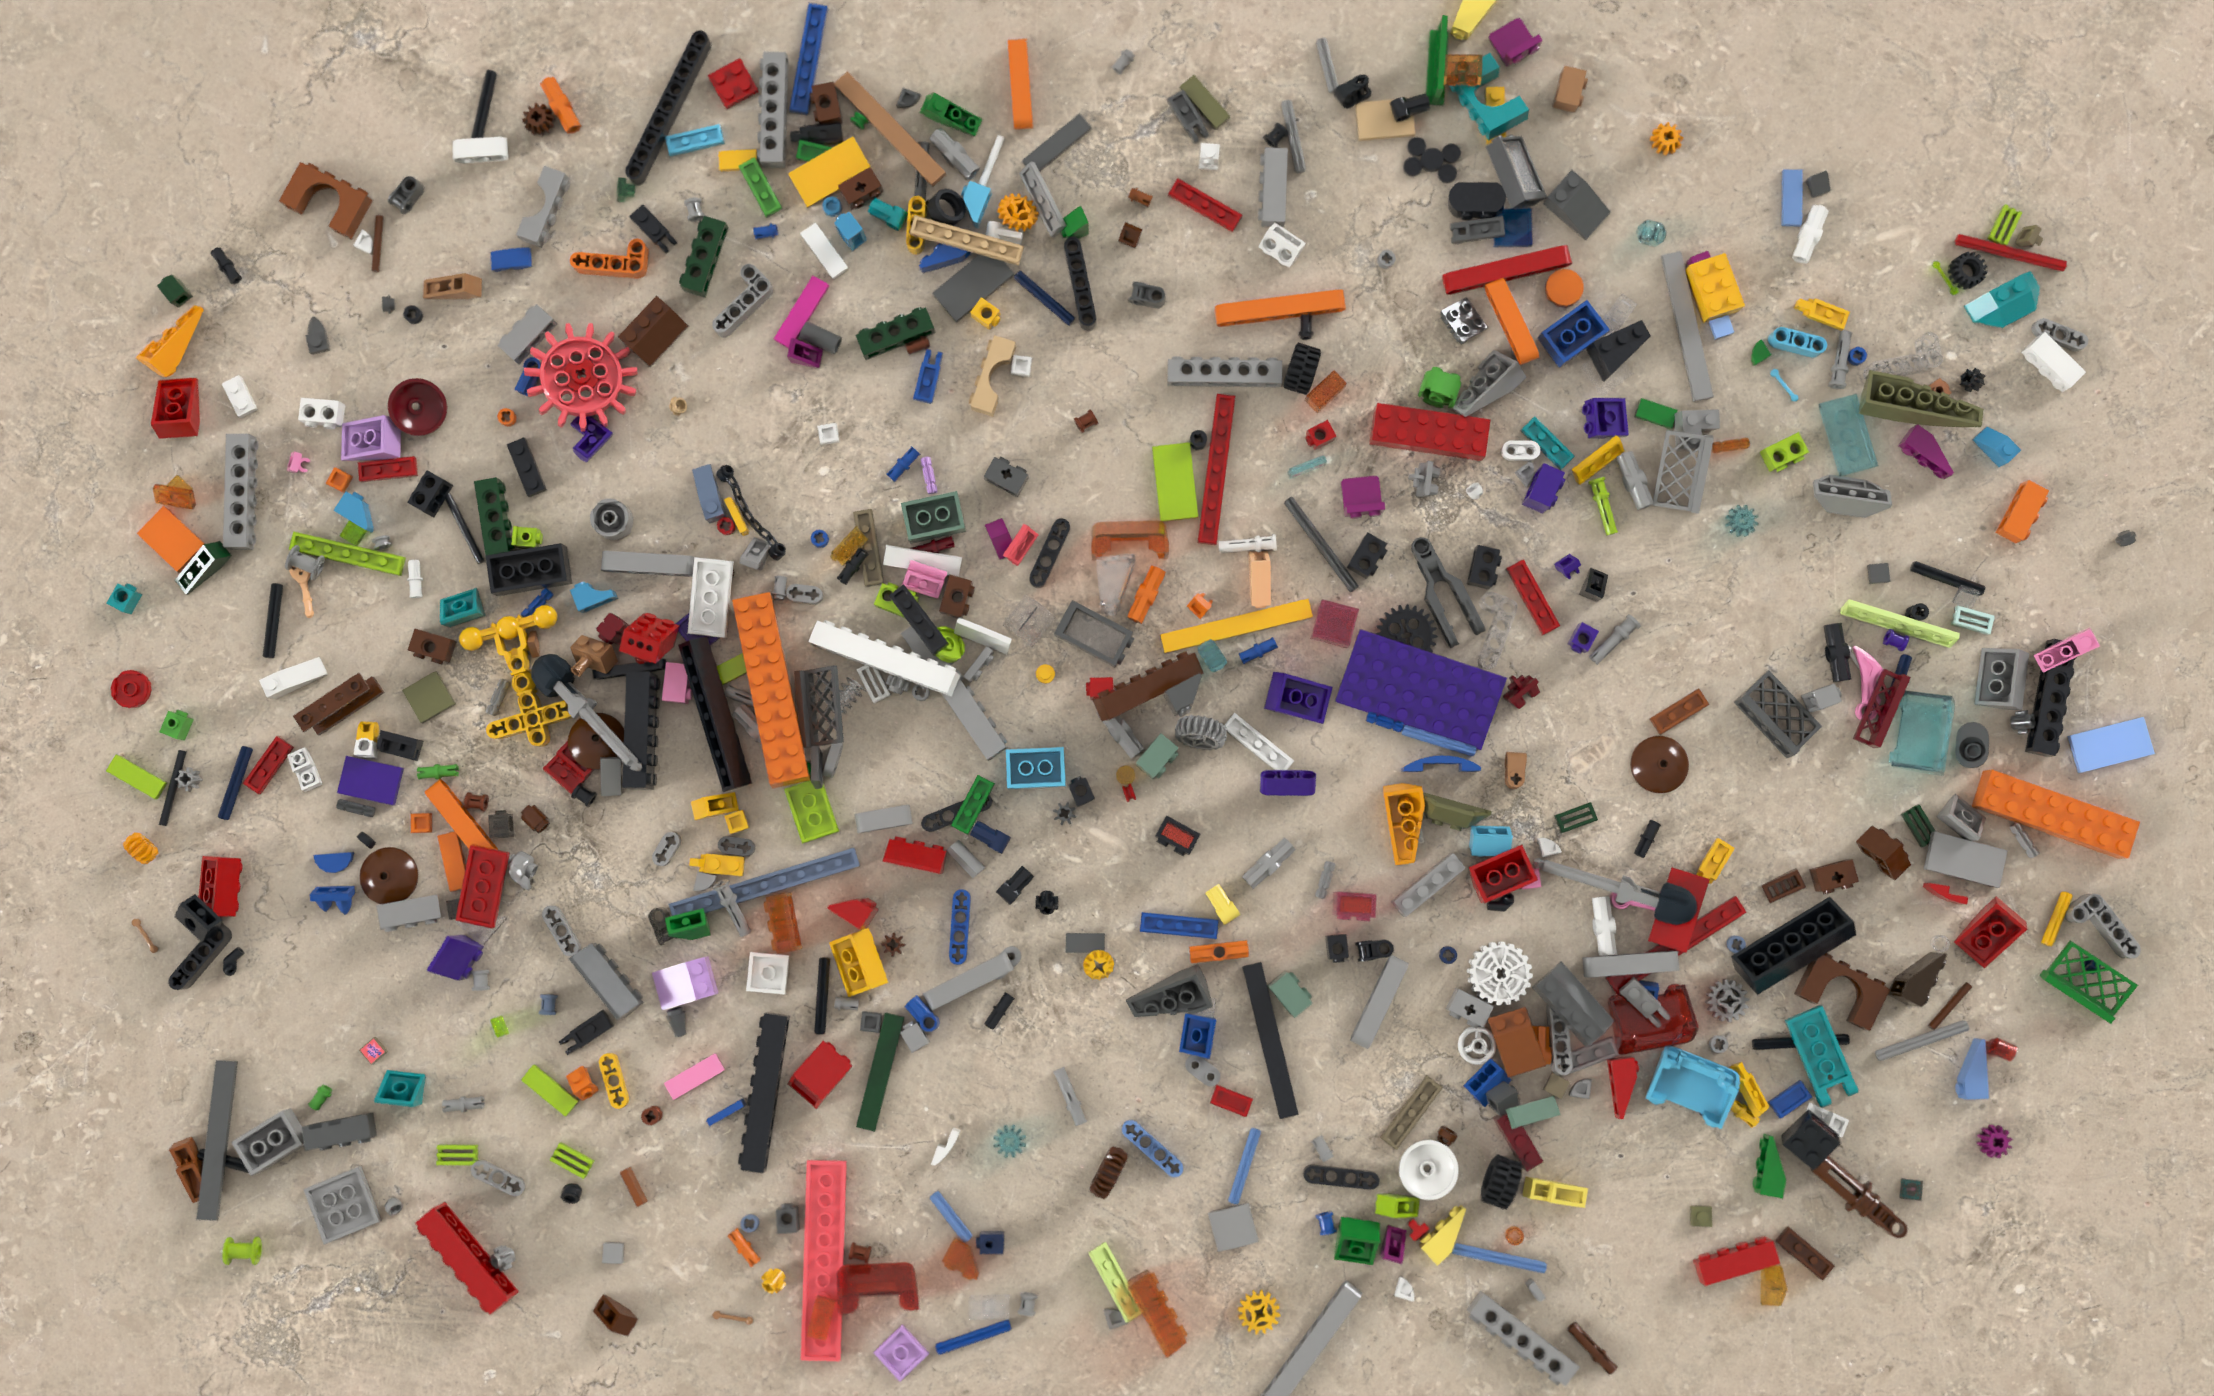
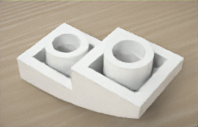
M306 747L287 755L292 771L296 773L303 792L323 785Z

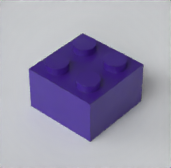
M1543 463L1536 470L1522 505L1542 514L1547 509L1550 510L1551 507H1554L1558 499L1556 493L1559 489H1562L1566 480L1563 478L1565 472Z

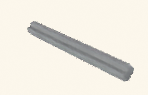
M1962 1020L1876 1050L1875 1055L1878 1060L1883 1061L1968 1031L1969 1026L1966 1021Z

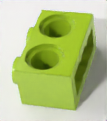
M1797 432L1763 449L1759 453L1769 472L1775 469L1777 472H1780L1788 467V463L1793 461L1796 464L1804 460V455L1809 453V450L1800 433ZM1790 446H1794L1796 448V454L1791 452ZM1774 454L1780 457V462L1774 460Z
M890 582L887 585L882 583L874 602L875 607L905 618L892 600H884L885 593H893L899 586ZM909 590L916 601L919 602V598L916 596L917 593Z

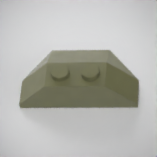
M1423 792L1425 802L1424 814L1435 825L1443 826V823L1450 825V829L1461 831L1462 828H1469L1492 813L1490 810Z

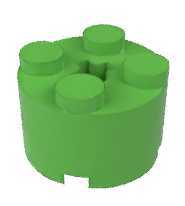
M1432 367L1430 371L1424 374L1418 397L1422 396L1423 402L1437 408H1443L1444 405H1449L1448 408H1452L1455 405L1461 387V377L1455 373L1443 372L1439 367Z

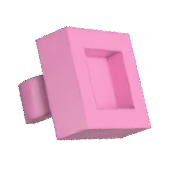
M292 452L287 471L292 473L298 471L307 472L308 469L302 468L301 463H309L310 459L301 458V453Z

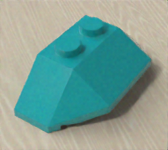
M2029 271L1985 293L1964 307L1974 323L2003 328L2036 311L2040 286L2032 272Z

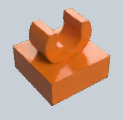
M1198 593L1187 605L1199 619L1212 607L1213 601L1207 602L1203 598L1205 593Z

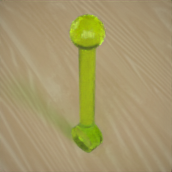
M1934 261L1932 266L1938 270L1949 286L1950 294H1958L1959 289L1954 287L1940 267V262Z

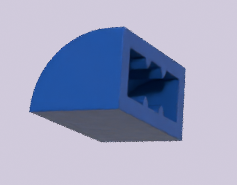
M1490 1058L1468 1080L1464 1087L1482 1106L1486 1107L1488 1105L1486 1092L1503 1081L1509 1084L1512 1079L1508 1078L1506 1072Z

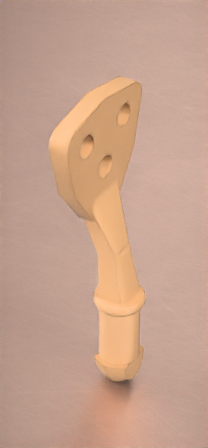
M293 566L289 572L292 578L301 586L305 616L312 618L314 611L312 598L308 590V580L311 573L297 567L294 570L295 567Z

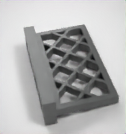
M837 665L805 671H794L798 722L803 747L811 748V746L817 745L819 747L843 743L844 736ZM828 671H831L832 678L830 681L825 678ZM813 674H815L818 677V680L816 681L815 685L813 680ZM822 682L826 685L823 693L818 689ZM830 690L833 692L831 701L826 697ZM815 693L820 696L817 703H815ZM823 701L828 704L825 712L820 708ZM832 709L835 712L833 720L828 716ZM817 711L822 716L819 722H817ZM825 720L830 724L826 731L822 727ZM833 728L836 730L837 739H833L830 736ZM819 731L823 734V737L820 740V742L818 737Z
M1770 670L1766 671L1742 696L1734 701L1740 710L1786 759L1796 755L1800 751L1799 749L1822 727ZM1767 677L1772 681L1773 689H1764V680ZM1753 691H1759L1760 701H1754L1749 695ZM1764 692H1773V702H1764ZM1777 693H1783L1786 696V703H1777ZM1764 705L1773 706V716L1765 713ZM1777 706H1786V716H1778ZM1790 707H1796L1799 710V717H1791ZM1778 719L1786 720L1787 730L1779 728ZM1791 720L1799 721V731L1791 730ZM1804 721H1809L1814 728L1811 731H1804ZM1791 733L1800 734V742L1797 745L1791 740Z

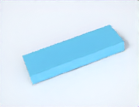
M720 124L665 137L670 157L725 144Z

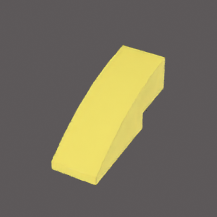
M1525 1176L1522 1196L1534 1200L1585 1208L1588 1188Z

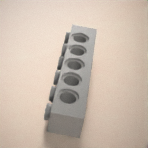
M763 52V59H760V70H763V77L759 78V85L762 88V95H759V106L762 107V110L758 114V123L761 125V131H758L760 150H757V160L760 161L763 168H785L789 61L786 52ZM772 71L778 72L775 76H769ZM776 89L777 92L775 94H769L770 90ZM772 107L777 108L773 113L768 112ZM770 126H776L775 130L768 131ZM776 144L773 149H767L768 145Z
M1177 356L1168 359L1167 386L1281 387L1282 361L1277 358L1259 360V358L1251 357L1247 360H1240L1238 357H1230L1229 360H1221L1220 357H1211L1210 360H1202L1201 357L1183 359V357ZM1188 367L1192 370V373L1185 375L1182 373V369ZM1206 367L1210 369L1211 373L1204 375L1200 370ZM1221 368H1227L1230 371V373L1228 375H1222L1219 370ZM1246 368L1249 373L1241 375L1238 370ZM1260 368H1264L1267 370L1268 374L1262 376L1258 373L1257 370Z
M226 434L223 547L229 550H253L256 543V536L254 534L256 516L254 508L257 505L255 469L258 467L256 459L258 441L256 437L250 434ZM245 451V456L240 458L241 452ZM244 469L245 473L240 477L239 474ZM244 488L243 495L239 496V491ZM244 507L243 513L239 515V509ZM243 525V531L239 534L238 529Z
M1482 1291L1478 1293L1467 1308L1471 1314L1469 1317L1474 1322L1485 1324L1487 1326L1485 1328L1486 1331L1494 1337L1498 1334L1503 1338L1501 1342L1510 1349L1512 1346L1518 1350L1517 1354L1525 1361L1528 1358L1533 1361L1534 1364L1532 1366L1541 1373L1546 1371L1550 1374L1548 1378L1555 1384L1559 1385L1561 1383L1566 1387L1580 1368L1575 1362ZM1489 1311H1493V1319L1486 1320V1314ZM1506 1323H1509V1331L1502 1332V1326ZM1520 1336H1526V1341L1523 1344L1517 1343ZM1536 1348H1542V1353L1539 1356H1533ZM1557 1360V1366L1553 1369L1549 1368L1550 1362Z

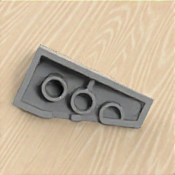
M1496 350L1491 352L1480 363L1477 375L1472 376L1470 386L1462 392L1453 410L1467 417L1513 391L1526 378L1517 361Z

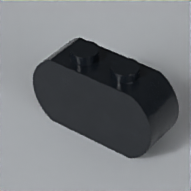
M1458 182L1449 192L1448 208L1452 215L1462 220L1498 217L1504 210L1506 194L1503 187L1497 182Z

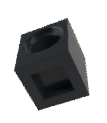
M1079 776L1070 780L1071 784L1068 787L1077 807L1095 800L1086 777L1082 779ZM1079 785H1083L1087 789L1086 794L1083 796H1078L1075 793V789Z
M1347 934L1325 936L1328 959H1333V963L1345 962L1344 958H1349ZM1336 943H1340L1342 946V951L1339 954H1335L1332 950L1333 945Z

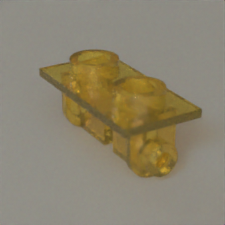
M856 526L831 552L830 558L833 561L838 560L844 566L846 561L850 560L855 554L858 547L861 548L868 539Z

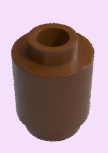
M528 805L521 811V819L537 833L544 831L550 824L548 817L536 805Z

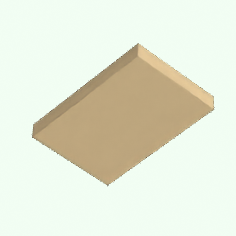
M1394 99L1360 102L1355 105L1359 141L1415 136L1414 116L1412 115L1409 119L1401 122H1395L1390 102Z

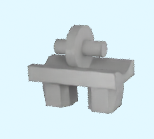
M1432 461L1419 463V468H1415V474L1409 475L1408 479L1414 481L1413 487L1417 488L1416 497L1422 498L1438 494V485L1431 484V479L1439 477L1440 468L1434 466Z

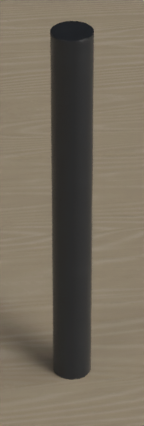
M448 494L445 500L477 564H480L485 560L452 495Z
M178 750L159 825L167 826L178 786V781L175 778H178L179 770H182L187 751Z

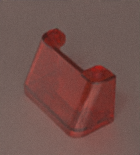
M1685 984L1669 985L1664 994L1658 995L1657 1000L1671 1016L1669 1020H1666L1658 1010L1655 1011L1653 1015L1662 1024L1659 1028L1621 994L1608 998L1610 1016L1615 1020L1612 1028L1618 1054L1624 1055L1664 1048L1665 1046H1675L1694 1040L1699 1026Z
M908 1262L844 1265L837 1271L838 1314L855 1312L859 1305V1297L899 1295V1304L904 1310H919L916 1272L913 1265Z

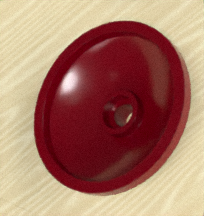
M412 378L402 381L392 390L388 398L387 407L391 421L398 429L410 435L423 436L436 431L444 422L447 414V402L443 392L434 383L425 379ZM414 403H417L419 405V408L417 410H414L412 408V405Z

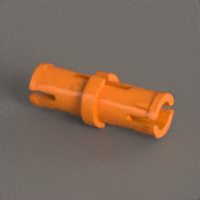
M738 1228L727 1235L738 1249V1254H742L750 1267H753L754 1264L761 1260L752 1249L750 1241H746Z

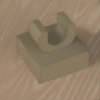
M2038 225L2023 227L2015 244L2019 247H2033L2034 244L2040 246L2043 238L2039 236V233L2042 229Z

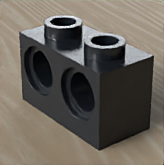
M426 470L407 503L434 518L454 485Z
M1367 532L1347 568L1365 579L1369 575L1373 576L1378 568L1375 564L1378 559L1382 560L1388 551L1385 549L1388 543ZM1375 544L1378 547V552L1372 553L1369 550V545ZM1359 561H1367L1369 564L1368 569H1362L1359 566Z
M1481 545L1475 547L1467 585L1490 589L1493 585H1496L1498 574H1495L1496 567L1500 566L1502 556L1499 555V549ZM1484 554H1488L1491 556V563H1487L1483 560ZM1480 572H1484L1487 575V581L1480 580Z

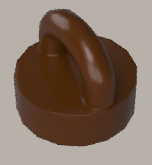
M1441 1126L1438 1130V1142L1447 1147L1454 1143L1458 1137L1453 1130L1446 1126Z

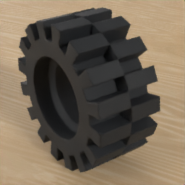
M1975 252L1961 254L1949 264L1951 269L1948 270V274H1952L1949 276V279H1954L1952 283L1954 285L1958 283V288H1973L1986 277L1984 275L1987 274V270L1984 269L1987 268V264L1983 265V262H1985L1984 258L1980 260L1981 255L1975 256ZM1964 264L1972 269V277L1964 273L1962 268Z

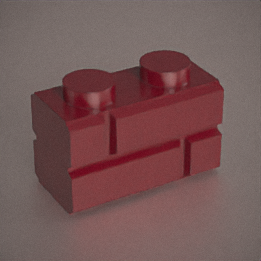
M608 613L603 619L604 622H601L596 628L600 633L598 637L610 645L613 643L620 645L623 631L629 624L617 615Z

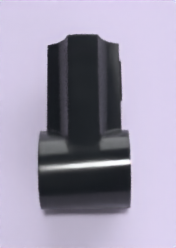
M1426 93L1407 99L1406 97H1400L1391 101L1390 106L1395 122H1401L1409 119L1412 115L1429 111L1430 101Z
M1022 865L1009 880L1007 879L996 893L1011 905L1034 876Z

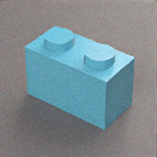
M1471 826L1469 841L1471 855L1477 857L1496 856L1510 850L1513 839L1510 826Z

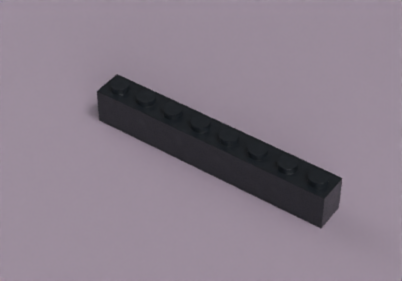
M708 637L692 639L679 644L678 647L722 791L726 792L752 784Z
M766 1012L760 1018L759 1028H762L761 1036H758L756 1041V1047H759L758 1055H755L753 1067H756L755 1075L752 1074L750 1086H753L752 1094H749L747 1106H750L749 1114L746 1113L744 1125L747 1128L746 1133H743L741 1145H744L743 1153H740L738 1158V1164L741 1165L740 1170L765 1173L767 1170L790 1015Z

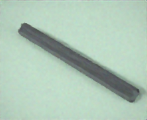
M1293 497L1288 498L1284 504L1349 592L1356 590L1358 584L1295 499Z

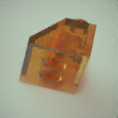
M791 892L766 897L764 909L766 913H769L770 917L767 924L769 932L773 933L774 939L771 940L773 951H776V954L802 949Z

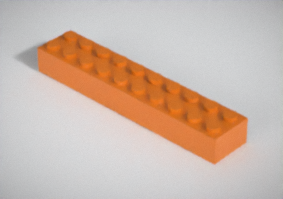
M767 592L734 599L732 603L770 786L774 789L810 781L771 593Z

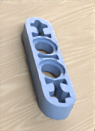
M1126 1120L1123 1123V1135L1171 1177H1179L1182 1174V1162L1134 1120ZM1127 1124L1129 1126L1134 1124V1130L1139 1133V1130L1143 1132L1138 1135L1136 1141L1133 1139L1136 1136L1132 1132L1126 1133ZM1144 1136L1149 1137L1151 1140V1144L1148 1147H1142L1139 1143L1140 1139ZM1163 1150L1166 1154L1165 1158L1157 1160L1154 1157L1155 1151ZM1169 1156L1172 1157L1169 1161L1173 1165L1179 1164L1178 1172L1173 1171L1172 1173L1170 1172L1171 1167L1168 1164L1165 1167L1162 1165L1168 1160Z

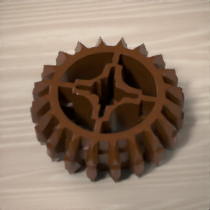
M1115 1146L1109 1149L1090 1185V1192L1094 1196L1102 1199L1108 1197L1125 1166L1128 1153Z

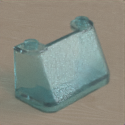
M1905 690L1899 704L1902 715L1897 746L1894 752L1890 751L1889 763L1895 768L1944 776L1955 711V700L1952 696Z

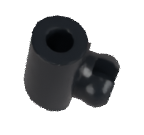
M1508 893L1498 902H1487V910L1505 912L1513 905L1514 895Z
M240 947L235 948L223 960V971L227 976L235 974L237 960L244 955V951Z

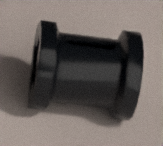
M1276 123L1274 129L1269 134H1265L1263 138L1268 145L1276 148L1279 141L1283 137L1288 136V131L1280 123Z
M1202 430L1194 431L1190 436V446L1194 450H1202L1206 446V433ZM1195 438H1202L1201 442L1195 443Z
M1919 603L1908 607L1905 616L1921 621L1928 617L1929 609L1925 604Z
M579 783L572 792L571 798H577L585 803L586 807H590L596 799L597 793L589 791L583 787L582 783Z

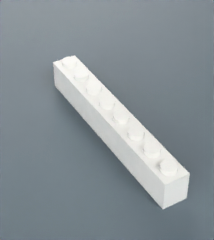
M827 620L816 622L808 641L813 646L952 697L960 677L956 672V668L946 664L945 667L938 665L939 662L930 658L927 661L920 659L921 655L910 652V654L904 653V649L895 645L892 648L886 646L887 643L876 639L874 642L869 640V636L858 633V635L852 634V630L841 626V629L836 628L834 623Z

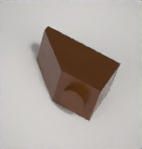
M605 1294L601 1296L593 1310L609 1331L629 1336L638 1320L630 1309Z

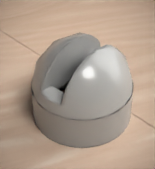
M390 1198L385 1203V1209L391 1216L398 1214L403 1208L402 1203L397 1198Z

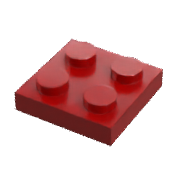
M741 58L707 75L726 110L759 92Z

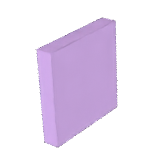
M903 1324L873 1352L899 1382L929 1355V1352Z

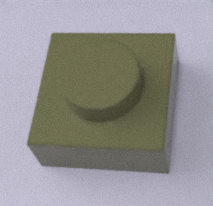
M1690 1205V1225L1693 1227H1712V1207Z

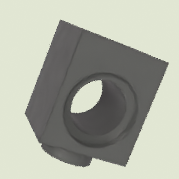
M793 1203L781 1204V1207L776 1210L777 1234L797 1233L800 1230L798 1206H793ZM789 1213L792 1216V1222H785L783 1214Z

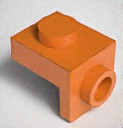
M583 1065L566 1076L573 1094L581 1100L588 1099L599 1091L598 1087L592 1083L588 1071Z

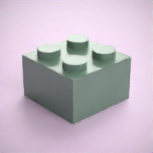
M1160 733L1135 765L1150 778L1154 779L1157 777L1159 779L1166 771L1164 766L1167 762L1171 764L1179 755L1177 753L1178 747Z
M1284 971L1267 986L1290 1015L1295 1018L1312 1004L1310 1000L1312 995L1306 988L1299 987L1298 983L1300 981L1293 972L1288 973Z

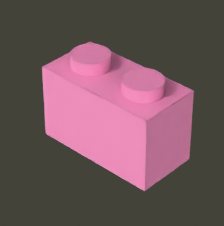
M666 662L662 701L688 704L689 700L692 699L693 693L684 664Z

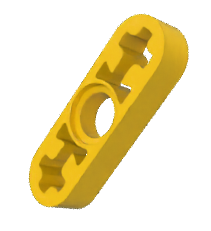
M606 1053L599 1059L600 1070L611 1106L621 1109L628 1104L629 1095L618 1057L613 1053ZM607 1057L613 1059V1063L610 1066L612 1070L616 1068L617 1072L606 1073V1071L610 1070L609 1065L604 1064ZM616 1075L619 1078L617 1086L610 1085V1076ZM620 1087L622 1090L618 1091L620 1097H624V1100L621 1101L622 1105L619 1102H615V1099L618 1097L617 1092L612 1093V1090Z

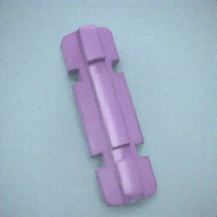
M923 457L921 458V465L923 467L925 483L927 484L928 494L937 493L934 471L931 467V458Z

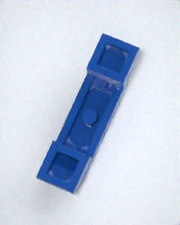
M1454 756L1426 757L1401 768V772H1422L1423 764H1459V772L1481 771V766L1476 763Z

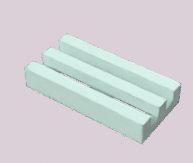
M1955 606L1954 610L1956 611L1953 614L1954 619L1951 621V625L1986 635L1991 634L1994 615ZM1960 612L1985 618L1989 621L1985 622L1978 619L1960 615ZM1960 619V620L1968 621V622L1975 623V624H1978V625L1986 626L1987 629L1981 628V627H1978V626H1974V625H1971V624L1963 623V622H1960V621H1958V620Z

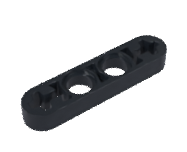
M1060 518L1054 522L1032 569L1029 580L1035 588H1041L1046 584L1070 532V524L1066 519ZM1065 523V528L1067 529L1066 531H1061L1060 536L1063 537L1062 540L1058 536L1052 535L1053 533L1057 535L1059 530L1056 527L1057 525ZM1051 540L1059 542V547L1056 550L1049 548L1048 543ZM1049 557L1052 562L1050 566L1043 567L1040 563L1041 559ZM1037 567H1039L1041 570L1048 571L1047 574H1045L1044 572L1042 573L1041 579L1043 581L1038 582V584H1035V579L1033 577L1038 576L1040 570H1036Z
M660 659L656 664L642 661L616 665L607 674L592 670L593 680L626 676V671L655 672L665 670L666 659Z
M990 795L988 796L989 802H987V806H983L981 812L988 810L992 806L993 801ZM964 800L926 815L921 822L923 829L928 832H934L951 825ZM949 810L953 813L954 817L951 821L946 822L943 819V813ZM939 814L943 825L939 826V822L934 823V828L932 829L929 826H925L928 818L931 820L938 819L935 815Z
M1308 1165L1303 1170L1304 1179L1311 1184L1373 1190L1377 1188L1380 1182L1378 1175L1368 1170L1321 1165ZM1314 1169L1315 1173L1321 1174L1320 1170L1324 1169L1322 1173L1323 1181H1319L1320 1176H1313V1179H1310L1307 1172ZM1329 1171H1335L1337 1174V1178L1332 1182L1326 1179V1174ZM1348 1173L1356 1175V1181L1352 1184L1347 1183L1345 1180ZM1359 1174H1362V1178H1369V1175H1372L1375 1182L1368 1185V1182L1361 1181L1362 1185H1358L1360 1182Z

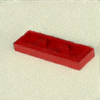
M416 457L358 462L359 481L369 482L418 476Z
M276 736L243 784L257 794H261L294 746L281 737Z

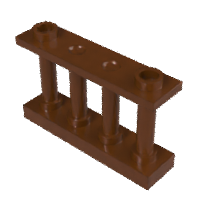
M357 673L293 715L303 732L313 727L316 734L321 735L382 695L384 691L375 677L371 676L364 680L362 675Z

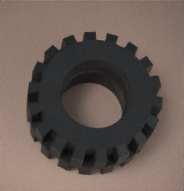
M1299 342L1296 344L1284 380V389L1304 395L1309 393L1319 364L1321 349Z
M1498 1154L1491 1160L1481 1187L1482 1202L1504 1210L1512 1204L1522 1176V1165L1520 1162Z

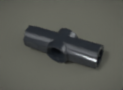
M1842 623L1824 625L1827 644L1825 646V656L1827 661L1830 662L1833 682L1851 680L1848 662L1850 649L1844 640Z

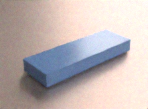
M1784 169L1782 171L1781 226H1802L1803 170Z

